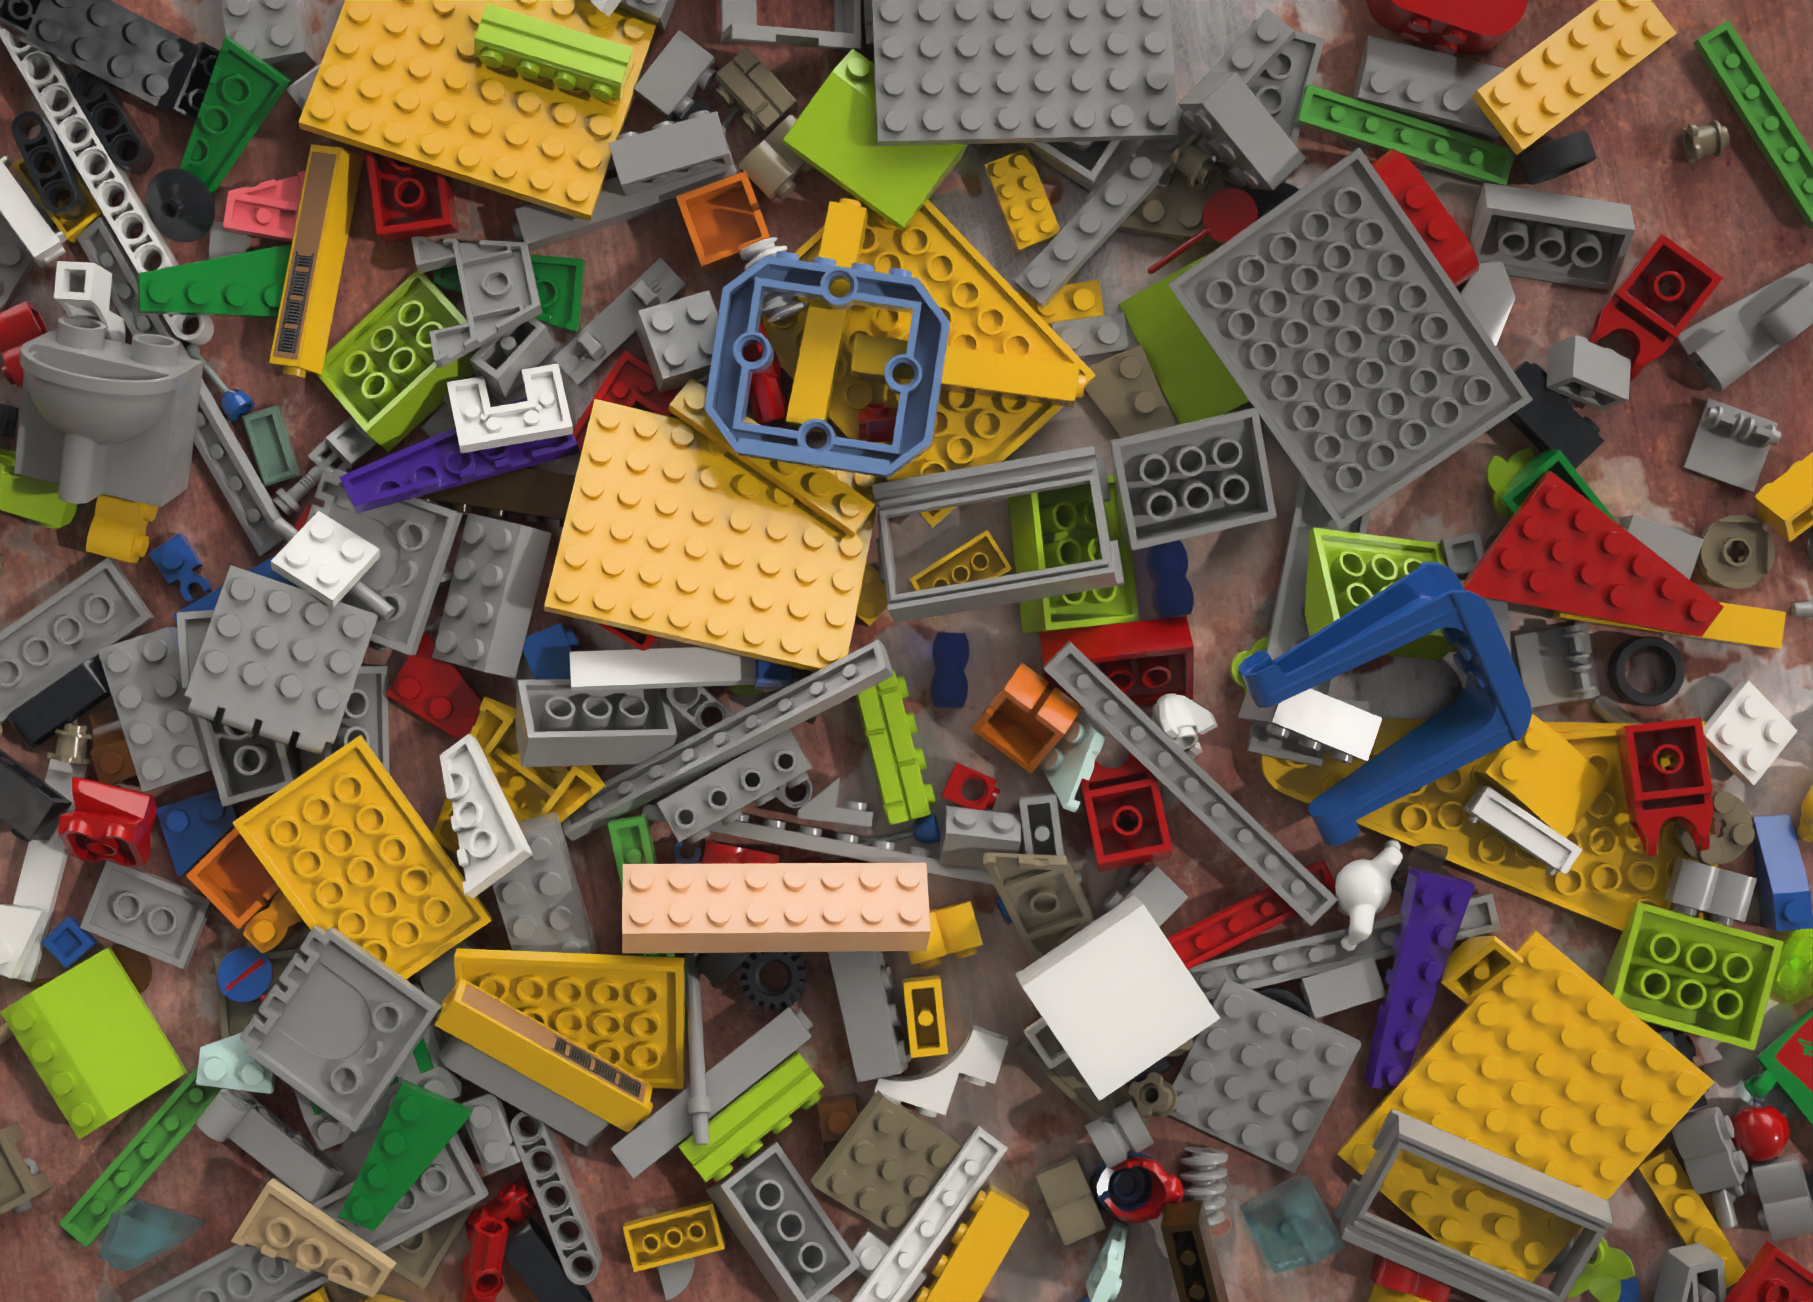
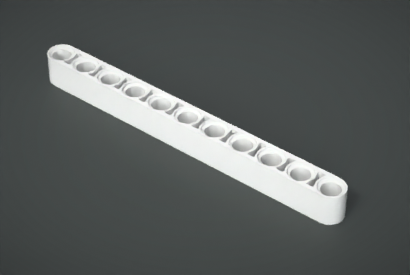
M0 25V38L138 274L150 271L149 262L156 255H161L162 263L158 269L178 266L177 260L160 231L152 222L146 207L125 171L111 158L71 91V79L60 60L29 44L26 47L20 48L21 40ZM45 66H50L48 76L39 80V71ZM68 97L67 107L58 112V102L62 98ZM81 129H87L85 140L75 143L77 132ZM105 160L106 167L104 171L99 175H94L95 164ZM118 192H124L123 203L113 207L112 199L114 195ZM142 223V234L138 238L131 239L130 231L132 227ZM162 314L172 332L178 338L190 344H206L214 334V325L209 316ZM198 318V330L194 334L187 335L186 325L188 321Z

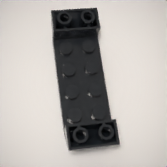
M0 0V25L19 40L161 112L193 123L196 122L220 53L216 48L204 42L193 44L111 0Z

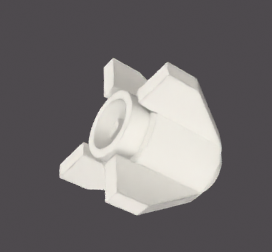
M1175 693L1163 695L1152 708L1151 720L1183 750L1189 749L1196 756L1203 752L1197 733L1203 735L1218 727L1211 712L1182 695Z

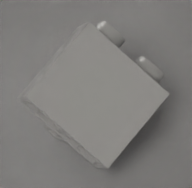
M83 317L59 318L57 329L32 339L21 347L19 362L23 368L24 379L14 473L59 483L58 498L70 503H88L99 495L106 494L162 507L188 489L204 361L178 356L180 342L167 336L136 334L132 337L131 345L105 339L106 325L97 320Z

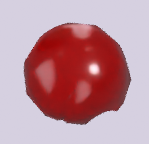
M1747 1105L1730 1118L1734 1128V1138H1731L1736 1150H1741L1744 1153L1746 1160L1754 1162L1769 1161L1776 1158L1787 1145L1790 1136L1787 1118L1773 1106L1768 1105L1762 1108Z

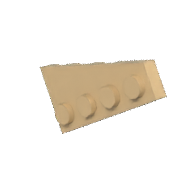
M274 1178L266 1184L231 1242L241 1246L247 1243L261 1249V1254L275 1259L279 1256L296 1263L295 1267L310 1272L315 1270L328 1276L329 1281L372 1298L378 1293L397 1264L394 1260Z

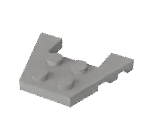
M411 237L419 273L457 265L468 323L429 332L437 368L448 365L543 313L530 251L526 242L480 240L479 244L459 243L455 238H443V242L427 241L426 237Z

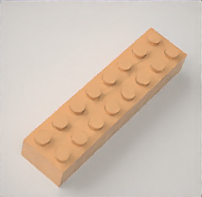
M926 863L623 864L622 953L926 951L931 932Z

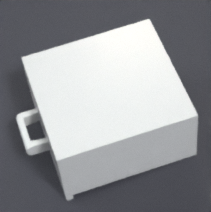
M1135 895L1123 901L1025 969L1015 973L1022 988L1042 1016L1023 1032L1048 1069L1056 1067L1070 1057L1099 1101L1221 1019L1144 904ZM1046 1025L1050 1027L1064 1050L1051 1057L1035 1035Z

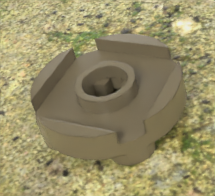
M1731 515L1719 518L1705 526L1700 536L1704 541L1697 562L1702 576L1707 581L1713 582L1725 589H1743L1755 585L1773 566L1775 559L1773 538L1752 517ZM1732 542H1737V547L1744 549V556L1738 557L1737 563L1733 562L1731 557L1727 555V548H1731Z
M1713 790V793H1711L1714 809L1712 819L1721 821L1722 827L1718 836L1709 834L1710 849L1696 851L1694 841L1689 836L1687 828L1679 821L1674 825V834L1678 845L1689 857L1705 864L1722 865L1740 857L1745 852L1747 846L1753 842L1755 832L1752 827V817L1746 805L1729 792Z

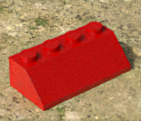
M1187 616L1039 632L1042 677L1049 682L1046 687L1051 691L1055 687L1076 703L1078 702L1043 669V666L1068 641L1075 645L1137 706L1156 704L1160 697L1169 693L1182 695L1193 700L1194 646Z

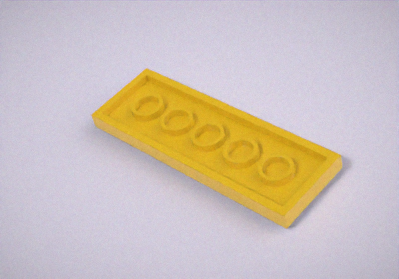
M1598 0L1478 89L1471 97L1514 153L1518 155L1677 33L1651 0Z

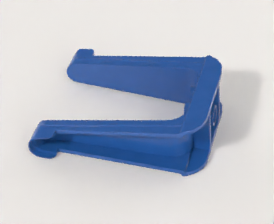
M1438 562L1421 563L1419 568L1275 660H1272L1267 651L1259 650L1243 660L1239 665V673L1255 705L1260 708H1267L1441 629L1447 642L1450 645L1454 644L1458 651L1453 654V659L1460 671L1467 675L1466 685L1461 695L1450 705L1316 797L1309 804V813L1324 843L1329 846H1338L1357 837L1360 829L1356 820L1512 741H1519L1529 727L1532 716L1530 698L1491 608L1481 596L1469 590H1464L1455 573Z

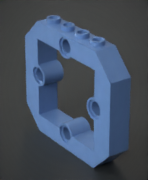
M777 251L776 257L765 256L722 289L704 407L705 411L740 456L890 478L932 447L950 332V321L919 279L911 277V271L890 268L889 274L873 272L874 266L864 263H852L851 268L836 266V260L824 257H814L813 262L800 261L797 254ZM837 280H845L851 285L849 293L842 298H837L830 294V287ZM765 291L825 300L831 308L837 310H846L853 305L912 313L906 354L892 357L887 362L884 370L885 381L889 389L894 394L900 395L892 445L837 437L831 425L821 419H810L804 422L798 431L745 423L752 373H761L767 370L774 358V351L770 342L764 335L759 333ZM752 343H758L763 346V355L756 362H749L744 358L745 348ZM908 366L913 369L915 376L909 384L900 385L894 381L893 374L898 367ZM815 429H821L827 434V442L820 449H812L807 444L808 434Z

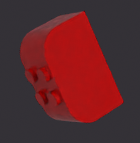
M1366 0L1372 17L1381 26L1400 33L1399 36L1406 41L1413 43L1425 41L1434 44L1436 50L1446 54L1458 52L1465 55H1479L1495 48L1515 27L1526 10L1528 0Z
M1391 149L1374 161L1372 166L1455 287L1479 271V262L1473 247L1413 163L1395 149Z

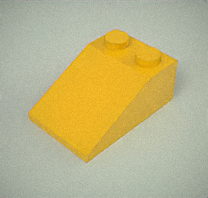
M1534 714L1531 716L1528 729L1519 741H1512L1488 753L1475 770L1476 773L1529 814L1565 838H1567L1610 782L1608 778L1560 734Z

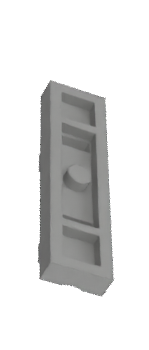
M659 258L562 348L553 359L580 387L637 334L635 325L638 310L645 309L644 305L649 308L672 301L687 287L686 284ZM635 295H637L641 299L644 305L635 297Z

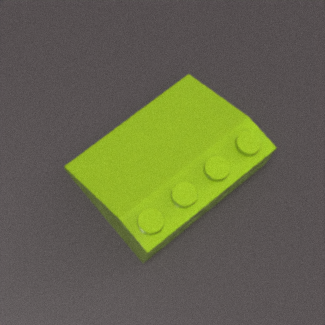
M853 48L831 72L781 143L901 231H903L961 160L968 144L877 146L874 64Z
M1206 256L1186 265L1118 304L1121 312L1125 314V320L1138 345H1142L1158 385L1179 425L1225 415L1250 403L1247 396L1168 285V283Z
M417 269L326 353L322 375H317L360 427L387 452H390L444 401L442 398L448 394L447 382L468 379L475 373L469 359L480 347L444 367L437 368L429 332L466 324L468 320L424 272L419 273Z
M1107 476L1111 501L1104 502L1110 541H1118L1125 585L1019 602L1023 634L1140 621L1132 550L1123 543L1116 507L1113 476ZM1090 483L1008 497L1016 574L1102 559Z
M1312 528L1309 531L1305 618L1309 636L1311 637L1419 568L1421 563L1438 562L1446 566L1440 543ZM1441 629L1384 655L1440 661L1455 648V645H1450L1442 634Z
M1636 901L1607 966L1602 987L1641 1020L1755 1051L1784 941Z
M111 947L83 961L0 1012L79 1140L188 1073Z

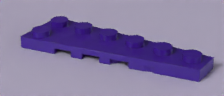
M524 397L510 404L527 401V397ZM456 427L344 474L339 478L356 513H361L573 455L579 452V446L573 434L461 453Z
M1410 867L1400 913L1404 915L1400 934L1395 933L1392 947L1397 950L1393 969L1387 970L1385 982L1389 984L1386 1000L1379 1007L1376 1021L1377 1027L1373 1034L1364 1076V1082L1373 1088L1392 1090L1408 1072L1475 887L1474 884L1467 880Z

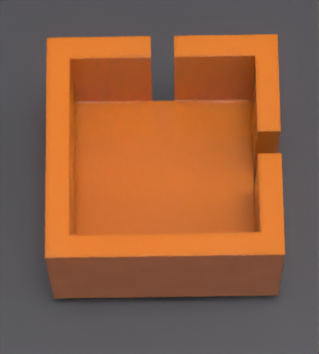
M746 171L676 196L705 274L736 263L734 256L740 254L742 249L770 238Z
M1021 663L1005 685L1002 686L990 701L971 730L1029 773H1032L1066 734L1082 706L1056 687L1051 691L1046 687L1049 683L1047 680L1024 663Z
M236 827L186 875L237 929L246 927L248 922L257 913L267 909L276 893L280 890Z

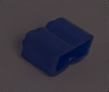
M1180 540L1149 547L1146 555V565L1148 573L1154 582L1152 604L1157 616L1160 619L1191 614L1194 596L1192 587L1185 577L1188 570V557L1184 545Z
M938 632L934 639L932 660L936 672L931 681L930 692L935 707L962 708L965 704L968 694V682L963 670L969 659V642L965 633Z

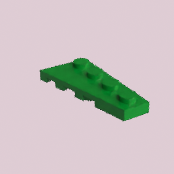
M291 244L141 272L137 275L138 313L278 319Z
M530 254L543 312L534 318L549 325L579 334L586 261L578 258ZM457 265L434 270L433 283L436 286L462 294Z

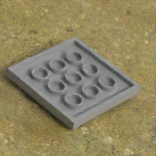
M1224 977L1211 1003L1221 1019L1194 1037L1192 1048L1187 1051L1171 1082V1085H1173L1177 1092L1178 1100L1174 1111L1170 1115L1295 1174L1357 1055L1361 1042L1354 1037Z

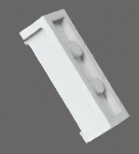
M4 156L0 159V213L41 268L66 253L61 244L66 241V237L62 231L56 234L52 231L7 169L12 166V163L8 156Z
M1479 785L1463 809L1470 814L1468 818L1470 823L1475 824L1477 820L1481 821L1547 865L1548 868L1545 873L1553 876L1558 871L1567 874L1583 850L1488 786Z

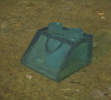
M1305 1172L1239 1205L1274 1273L1313 1265L1346 1247L1312 1180Z
M135 1198L111 1214L98 1258L109 1261V1266L115 1269H135L185 1242L204 1227L206 1220Z

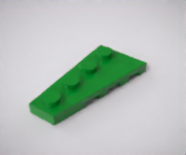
M226 35L179 169L187 170L199 177L205 183L211 195H213L291 80Z
M403 1079L339 1217L374 1231L471 1116L473 1109Z

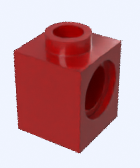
M955 762L941 796L969 809L985 810V808L992 810L1001 790L995 787L997 779L959 762ZM969 779H977L983 785L982 795L975 800L967 799L962 794V786Z

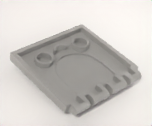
M338 469L335 470L334 475L322 472L315 497L324 500L325 504L324 507L312 504L306 524L320 511L380 549V558L360 578V581L394 607L395 611L387 620L378 615L370 641L408 655H416L463 513L418 497L356 513L339 478L349 472ZM348 592L339 601L377 614L351 592Z
M230 565L184 695L192 698L187 713L214 721L218 707L225 709L221 721L222 724L251 733L255 720L258 719L263 721L259 736L288 745L292 732L295 731L300 733L296 748L322 755L326 742L334 744L378 615L342 602H338L332 608L303 589Z
M314 925L300 946V950L309 958L307 959L299 953L294 955L279 978L280 982L288 987V990L279 984L273 986L258 1009L268 1019L266 1020L260 1015H254L241 1034L240 1039L249 1046L245 1053L350 1130L357 1132L365 1123L443 1006L334 927L326 931Z

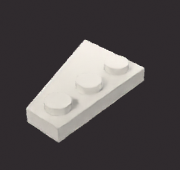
M0 904L1 974L8 978H18L48 916V910Z

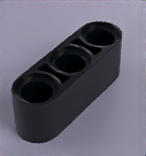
M82 71L78 72L71 81L72 94L111 158L118 165L133 174L146 172L152 166L154 154L114 87ZM94 84H99L98 94L88 98L87 92L89 88ZM118 115V124L114 128L107 130L106 123L111 116ZM137 146V156L133 160L126 161L127 150L130 147Z
M32 111L21 112L12 121L11 130L43 204L47 209L64 220L72 221L80 218L86 211L87 200L61 140L52 125L39 114ZM40 125L39 135L29 140L28 134L31 128ZM50 159H55L56 165L53 171L44 174L43 168L45 163ZM70 192L71 200L68 205L59 208V198L64 193Z
M98 657L88 659L7 716V719L29 749L40 745L56 734L55 729H63L64 723L74 722L111 696L102 663Z
M527 1218L508 1233L504 1255L539 1302H594L585 1285L574 1284L568 1279L555 1245L537 1222L532 1218Z

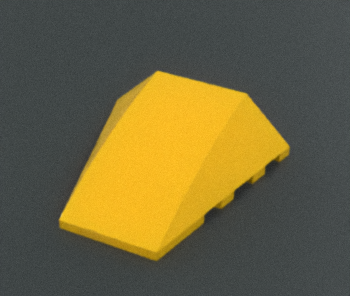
M489 697L483 698L479 709V716L476 724L472 727L470 735L477 738L517 822L558 812L561 823L606 786L591 765L521 767L516 741V708ZM446 796L432 834L440 844L457 855V850L460 849L457 832L453 831L451 816L454 815L451 800Z

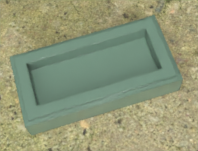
M272 406L241 416L264 487L268 488L302 477L280 406Z

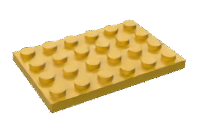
M362 735L344 745L232 822L310 930H312L314 925L326 931L334 927L404 979H408L492 921V916L477 896L470 898L464 895L462 882L466 880Z
M456 949L454 955L455 984L460 978L465 979L649 1083L653 1088L684 1089L685 958Z

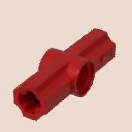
M761 315L759 333L767 338ZM752 343L744 350V358L749 362H756L763 355V346L758 343ZM774 348V358L770 367L761 373H752L749 398L755 420L760 425L784 420L788 412L779 380L782 377L781 365Z
M493 1217L480 1218V1221L474 1224L469 1254H467L461 1264V1270L465 1278L460 1302H495L496 1295L503 1289L504 1277L501 1273L509 1230L504 1221L496 1220Z

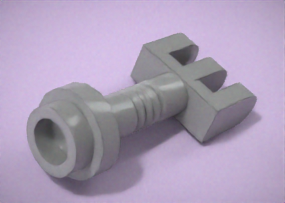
M325 440L307 455L316 464L308 474L287 493L282 488L276 492L278 496L273 501L288 516L294 511L298 513L302 509L297 503L311 488L316 486V483H319L322 472L332 475L335 473L336 468L334 465L340 458L334 452L327 458L323 456L330 450ZM344 462L337 468L346 472L351 470Z

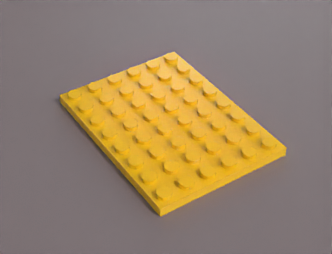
M345 0L299 119V127L308 132L591 221L613 158L609 143L616 141V138L622 132L635 94L633 88L640 79L657 30V24L619 8H616L610 16H607L590 0ZM489 3L632 47V66L621 100L611 98L609 101H601L592 97L589 91L574 87L573 90H565L559 88L553 83V80L538 76L536 79H529L517 73L516 69L501 65L499 68H493L483 64L478 57H475L474 38L481 23L486 4Z
M854 197V198L852 199V200H856V201L861 202V201L858 200L856 197ZM929 200L926 201L903 231L861 202V207L867 208L868 222L859 263L874 266L873 272L889 274L890 268L911 271V277L919 279L950 321L947 346L1080 364L1079 375L1086 376L1085 387L1096 377L1093 371ZM825 225L794 253L799 255L800 261L813 262L814 257H819ZM799 296L794 298L795 302H807L808 306L795 315L774 322H767L772 316H762L768 341L777 353L781 368L793 381L810 298ZM859 305L850 307L828 416L832 423L848 439L867 441V439H859V424H866V422H858L859 409H866V405L872 403H885L888 405V408H898L900 395L894 394L889 389L886 382L852 377L850 370L856 334L908 341L912 313ZM940 390L932 447L890 478L885 479L890 482L1004 462L1064 406ZM874 442V443H881V444L892 445L893 442ZM957 506L918 514L933 529Z
M595 399L545 600L544 611L816 672L848 655L876 516V506L852 538L683 420ZM825 469L875 504L872 485L882 483L883 477Z
M1534 929L1515 951L1523 959V963L1485 994L1480 993L1460 1012L1411 1067L1401 1082L1387 1094L1339 1148L1337 1154L1363 1176L1377 1149L1372 1148V1143L1392 1108L1608 1200L1711 1087L1714 1081ZM1403 1149L1399 1152L1379 1188L1381 1193L1439 1243L1532 1283L1583 1228L1581 1225Z

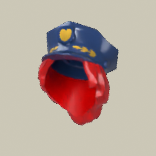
M1131 1150L1127 1152V1160L1111 1169H1108L1104 1160L1100 1157L1090 1181V1189L1093 1190L1098 1208L1128 1223H1143L1157 1219L1161 1216L1166 1204L1181 1203L1184 1196L1182 1183L1176 1175H1168L1162 1165L1155 1161L1153 1157L1141 1152L1136 1154Z

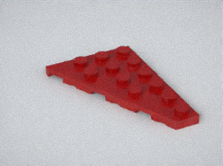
M1552 471L1544 473L1462 583L1464 590H1469L1485 598L1699 637L1704 635L1724 608L1714 598Z

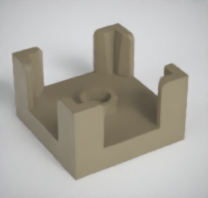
M18 1122L0 1130V1215L51 1188L43 1171L32 1176L15 1143L25 1139V1136Z

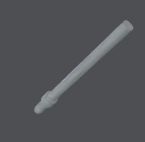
M683 953L685 958V989L692 1097L688 1099L689 1115H693L694 1145L709 1144L708 1114L711 1113V1098L707 1097L700 972L696 967V964L699 962L698 953Z

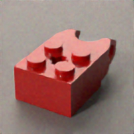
M1661 234L1651 244L1597 314L1592 334L1588 341L1597 344L1598 341L1612 333L1627 336L1634 347V356L1631 360L1630 381H1632L1645 365L1666 352L1722 281L1723 277L1667 236ZM1664 282L1670 285L1668 292L1672 296L1662 295L1659 292L1658 284L1661 286Z
M1701 717L1628 725L1616 730L1629 823L1640 840L1644 857L1657 855L1659 830L1667 819H1675L1687 828L1689 836L1694 841L1696 851L1709 850V830L1714 814L1711 796L1713 790ZM1659 752H1661L1663 758H1669L1670 765L1664 767L1665 770L1657 763Z
M1130 752L1128 760L1117 768L1101 766L1095 759L1090 779L1082 778L1079 789L1097 873L1170 859L1173 849L1157 777ZM1122 819H1128L1129 824H1136L1137 827H1133L1130 832H1125L1124 829H1120L1118 826H1121Z

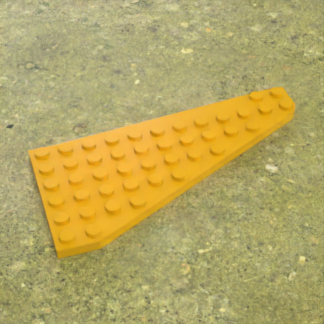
M1382 718L1368 761L1428 719ZM1544 722L1560 734L1610 780L1566 838L1583 849L1567 874L1558 871L1553 876L1545 873L1548 868L1547 865L1481 821L1477 820L1475 824L1468 821L1470 814L1463 809L1479 785L1490 787L1520 807L1475 772L1487 754L1356 820L1358 825L1622 932L1636 901L1681 913L1673 910L1675 903L1664 900L1676 857L1705 864L1689 857L1682 851L1674 834V825L1677 824L1675 819H1667L1662 824L1657 842V855L1644 857L1640 840L1629 823L1616 730L1623 726L1637 725L1633 723ZM1706 746L1707 758H1708V764H1709L1708 747ZM1328 750L1324 752L1323 763L1320 767L1260 755L1261 772L1267 783L1276 791L1307 804H1310L1316 797L1368 761L1353 759L1351 764H1346L1330 758L1331 752ZM1659 752L1657 763L1665 770L1664 767L1670 765L1669 758H1663L1661 752ZM1713 819L1711 822L1709 834H1715ZM1706 864L1718 868V864ZM1697 910L1696 916H1692L1710 922L1718 923L1709 920L1711 915L1710 912Z

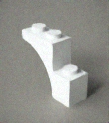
M57 261L54 299L62 305L68 317H83L102 322L106 325L105 339L125 343L126 323L123 318L109 311L112 273L95 263Z
M972 1025L963 1044L947 1061L934 1069L920 1074L908 1076L892 1075L877 1078L874 1092L876 1093L879 1090L899 1104L903 1101L915 1105V1111L925 1116L935 1118L937 1113L946 1115L959 1073L965 1074L964 1080L975 1085L985 1086L986 1081L995 1084L1009 1042L1008 1037Z

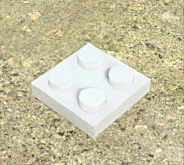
M318 511L271 560V569L334 608L380 558V549Z
M1749 680L1740 681L1703 726L1705 745L1745 785L1751 786L1757 783L1797 732L1794 726Z

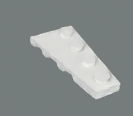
M467 734L439 756L446 795L451 800L454 815L451 816L453 831L457 832L460 849L457 850L458 862L464 868L466 881L462 882L464 895L474 898L533 854L477 738Z

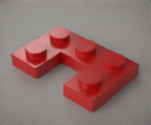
M624 350L573 428V436L579 446L578 453L580 455L582 453L595 399L631 408L638 404L649 412L672 417L673 413L668 411L669 405L683 387L659 393L650 366Z

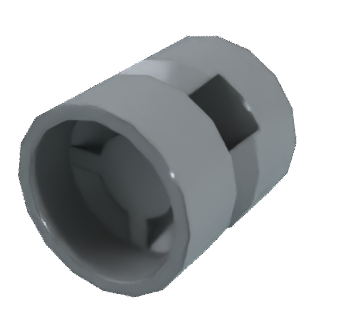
M1131 1100L1115 1108L1112 1112V1118L1108 1119L1105 1116H1101L1085 1125L1108 1169L1127 1160V1152L1130 1150L1137 1154L1155 1144Z

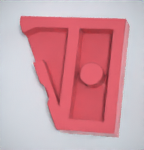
M306 171L298 172L296 176L278 181L271 179L260 182L255 187L245 186L228 191L223 231L292 243Z

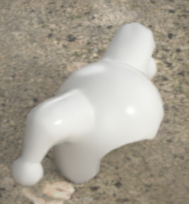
M1395 839L1386 841L1385 849L1374 859L1354 860L1344 866L1337 874L1335 884L1336 897L1339 904L1337 909L1342 914L1350 916L1349 935L1344 936L1341 940L1342 948L1346 951L1354 950L1358 943L1366 940L1371 935L1375 915L1381 912L1390 900L1392 892L1391 879L1403 858L1400 852L1401 845Z

